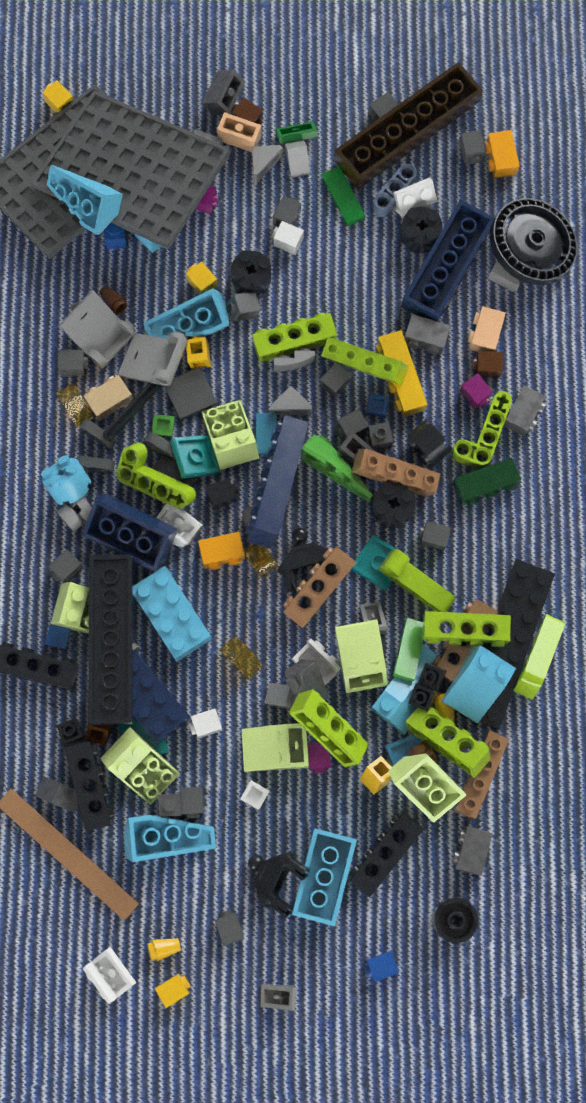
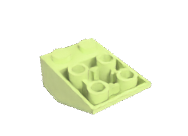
M240 400L201 411L220 470L259 459L257 444Z
M72 582L61 583L51 624L89 634V588Z
M378 620L335 627L341 674L346 693L388 686Z
M300 723L242 729L244 772L309 767L307 732Z
M131 727L100 758L108 770L150 805L180 774Z

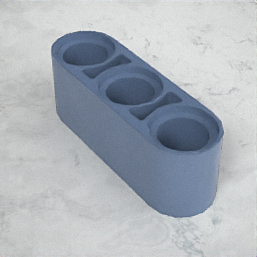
M402 165L375 196L373 212L376 216L386 217L396 206L395 197L391 189L400 190L415 183L416 168L413 165ZM408 174L411 178H405L402 175ZM379 203H384V204H386L387 206H386V207H380L378 204H379Z

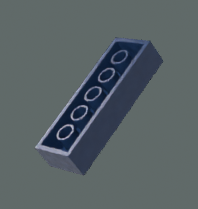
M460 199L404 295L401 307L417 316L439 322L490 233V227L495 217Z
M287 415L283 417L281 422H277L276 428L271 435V446L266 453L265 459L267 461L261 472L260 477L262 480L256 490L255 496L257 498L250 512L252 517L245 530V534H248L247 542L271 549L278 538L309 422Z

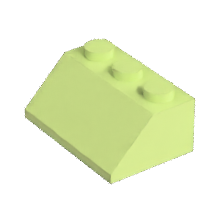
M427 754L403 757L388 770L393 783L432 822L438 820L466 796V793Z

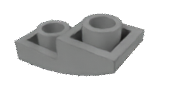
M301 348L299 351H295L294 358L286 355L274 358V372L296 370L313 363L315 351Z

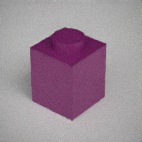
M209 186L195 210L212 214L213 208H217L219 203V196H217V189L215 187Z
M478 373L462 384L460 388L461 394L474 410L479 406L481 408L485 407L491 401L490 398L493 391Z
M319 742L307 743L309 770H314V774L326 773L327 769L331 768L330 753Z

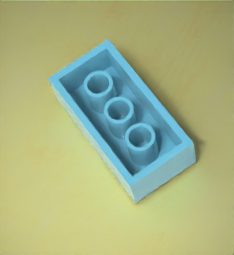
M166 566L133 586L134 598L176 662L212 640L211 635Z
M314 828L305 861V866L310 868V872L306 879L300 880L292 915L335 926L357 839Z

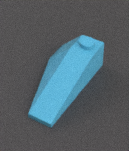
M50 165L47 186L60 201H64L67 204L69 212L75 214L80 219L79 223L82 227L99 235L119 214L123 194L101 183Z
M213 288L143 324L149 336L167 339L169 333L177 331L183 333L186 338L213 334L229 326V314L222 293Z
M422 644L415 680L410 682L394 677L370 709L403 735L408 731L405 721L418 708L409 704L415 683L419 682L425 663L433 665L437 654Z
M153 815L127 818L124 844L126 858L131 862L216 849L213 826Z

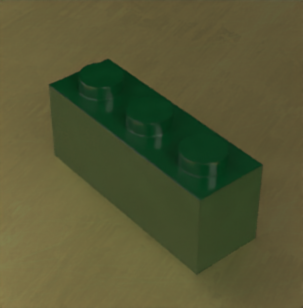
M509 458L456 477L452 484L461 506L465 504L472 506L478 503L481 498L491 499L496 497L500 491L510 492L517 489L521 478L513 458Z

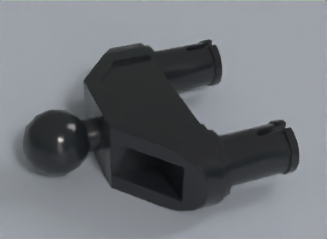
M302 527L293 530L292 539L298 543V546L291 549L278 568V573L284 579L286 593L292 592L290 583H292L294 591L298 587L295 576L296 569L316 563L322 564L325 560L323 555L328 550L314 542L306 544L308 532ZM333 563L327 564L325 571L330 575L331 573L335 574L337 572L336 565Z
M291 851L265 861L260 855L251 856L248 860V867L251 871L258 872L255 878V885L260 903L266 908H273L284 918L288 917L292 912L290 910H293V906L280 898L279 892L289 871L300 880H304L309 875L310 868L296 860L295 854Z

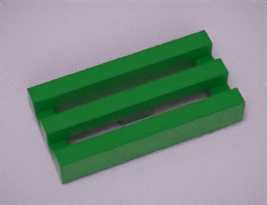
M314 122L275 129L279 145L318 137Z

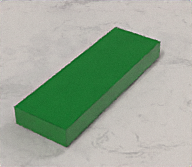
M340 166L322 173L321 177L347 227L364 220L365 214Z

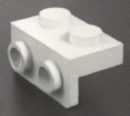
M430 178L393 192L397 205L394 209L400 216H405L411 208L421 206L429 208L433 203L438 202L433 180Z
M166 504L159 515L155 517L178 529L173 542L178 547L189 545L203 526L182 508L178 509L169 504Z
M310 639L292 658V661L294 663L301 659L317 661L326 686L341 670L340 662L333 655H327L324 652V646L316 640L314 642Z
M111 947L83 967L87 978L93 982L100 996L108 1004L136 983Z

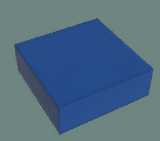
M369 394L366 415L386 418L389 397Z
M50 624L45 645L66 650L71 629Z

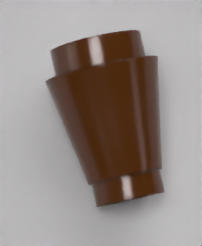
M108 285L101 288L99 294L115 315L123 313L127 308L126 299Z

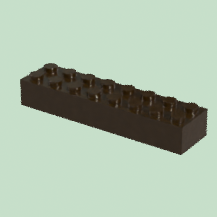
M458 61L335 149L334 162L340 166L343 173L359 190L481 101L483 89Z

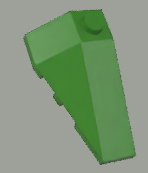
M314 434L303 445L300 460L370 503L373 494L356 474L352 473L349 465L334 447L329 444L330 441L321 435L318 437Z

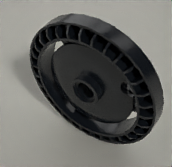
M531 198L514 200L506 204L498 212L490 227V245L494 256L504 270L520 281L533 285L551 284L561 279L575 263L578 249L575 232L566 217L546 202ZM508 218H511V222H510V224H509V226H508V228H507V231H506V239H505V233H504L505 224H506L507 219H508ZM557 260H561L559 266L548 270H540L543 268L550 267ZM525 264H534L535 268L529 267Z

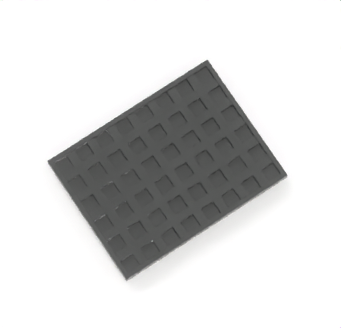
M96 84L0 160V210L49 259L85 231L86 228L82 227L79 223L80 219L75 214L69 212V207L64 201H60L58 198L33 188L31 182L92 92L95 90L107 95Z
M94 90L31 184L33 188L57 198L47 186L50 165H54L106 185L123 194L119 214L111 223L170 249L231 152L225 146Z

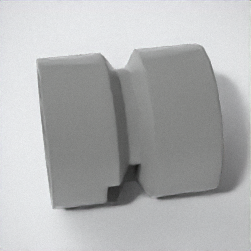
M82 497L70 505L65 504L56 512L74 532L82 526L83 520H88L92 507ZM80 509L79 514H76L75 511Z

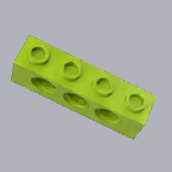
M318 313L310 319L300 318L288 325L282 323L276 325L273 329L257 330L255 334H252V341L258 361L261 363L282 355L294 354L295 351H299L301 348L312 349L326 344L328 337L337 339V332L331 313ZM316 328L319 332L312 334L308 330ZM296 333L299 335V338L291 339L289 335ZM275 338L278 339L280 342L274 345L271 344L269 341Z
M328 337L321 354L328 361L337 362L340 365L343 364L348 368L398 385H402L408 366L402 361Z
M425 611L423 614L422 640H428L430 644H440V641H449L451 645H461L462 642H470L472 646H483V643H492L491 646L504 647V644L510 642L511 615ZM447 624L450 627V633H442L440 625ZM461 626H470L471 634H464L461 631ZM483 626L491 627L493 634L491 636L485 635L482 631Z
M314 689L299 693L289 714L344 767L360 764L369 744Z
M432 706L429 711L417 708L405 721L410 733L420 740L426 741L430 747L474 778L491 760L489 747L484 742L474 740L465 729L460 730L452 720L447 717L445 719L441 717ZM431 725H437L434 729L428 728ZM449 736L454 737V739L450 741L445 740V738ZM465 748L471 749L467 753L461 752Z

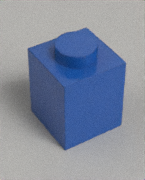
M110 223L104 229L106 248H127L126 230Z
M392 951L366 959L367 965L364 966L368 979L372 978L374 982L399 973Z

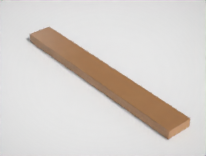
M10 789L0 800V809L119 917L125 921L136 909L139 903L13 789Z

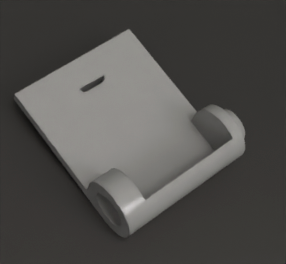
M91 290L59 325L81 350H84L87 357L101 369L135 335L134 325L128 320L123 321L119 319L94 290Z
M177 331L169 333L167 339L135 333L118 375L123 378L170 386L188 340L183 333Z

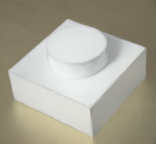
M251 780L240 800L259 810L269 790Z

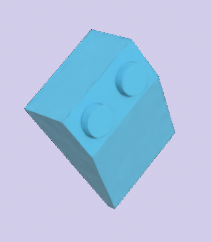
M473 646L444 695L442 702L475 723H478L504 690L516 668L484 647Z

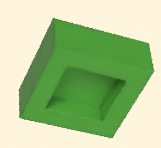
M154 414L152 433L163 438H173L175 417Z

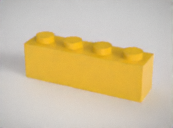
M402 330L378 337L377 345H375L376 353L402 361L408 366L402 385L388 382L391 394L394 393L396 397L394 403L397 412H401L402 417L426 411L428 404Z

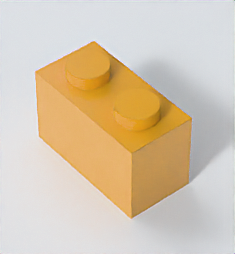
M512 130L489 133L486 142H484L485 153L489 155V172L493 173V178L517 175L520 165Z
M239 532L198 541L204 569L216 570L221 568L223 564L229 563L230 566L242 563L241 560H245Z

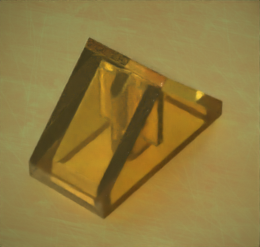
M74 383L56 392L75 428L80 426L85 418L88 420L93 419L89 408Z
M254 544L243 550L258 579L277 569L276 560L266 547Z
M235 636L219 649L247 680L263 667L252 651Z

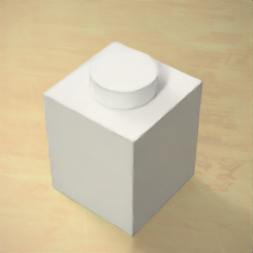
M282 221L280 226H276L272 233L274 246L296 255L304 237V230Z
M215 708L191 716L192 722L189 723L192 735L197 734L198 739L223 731Z

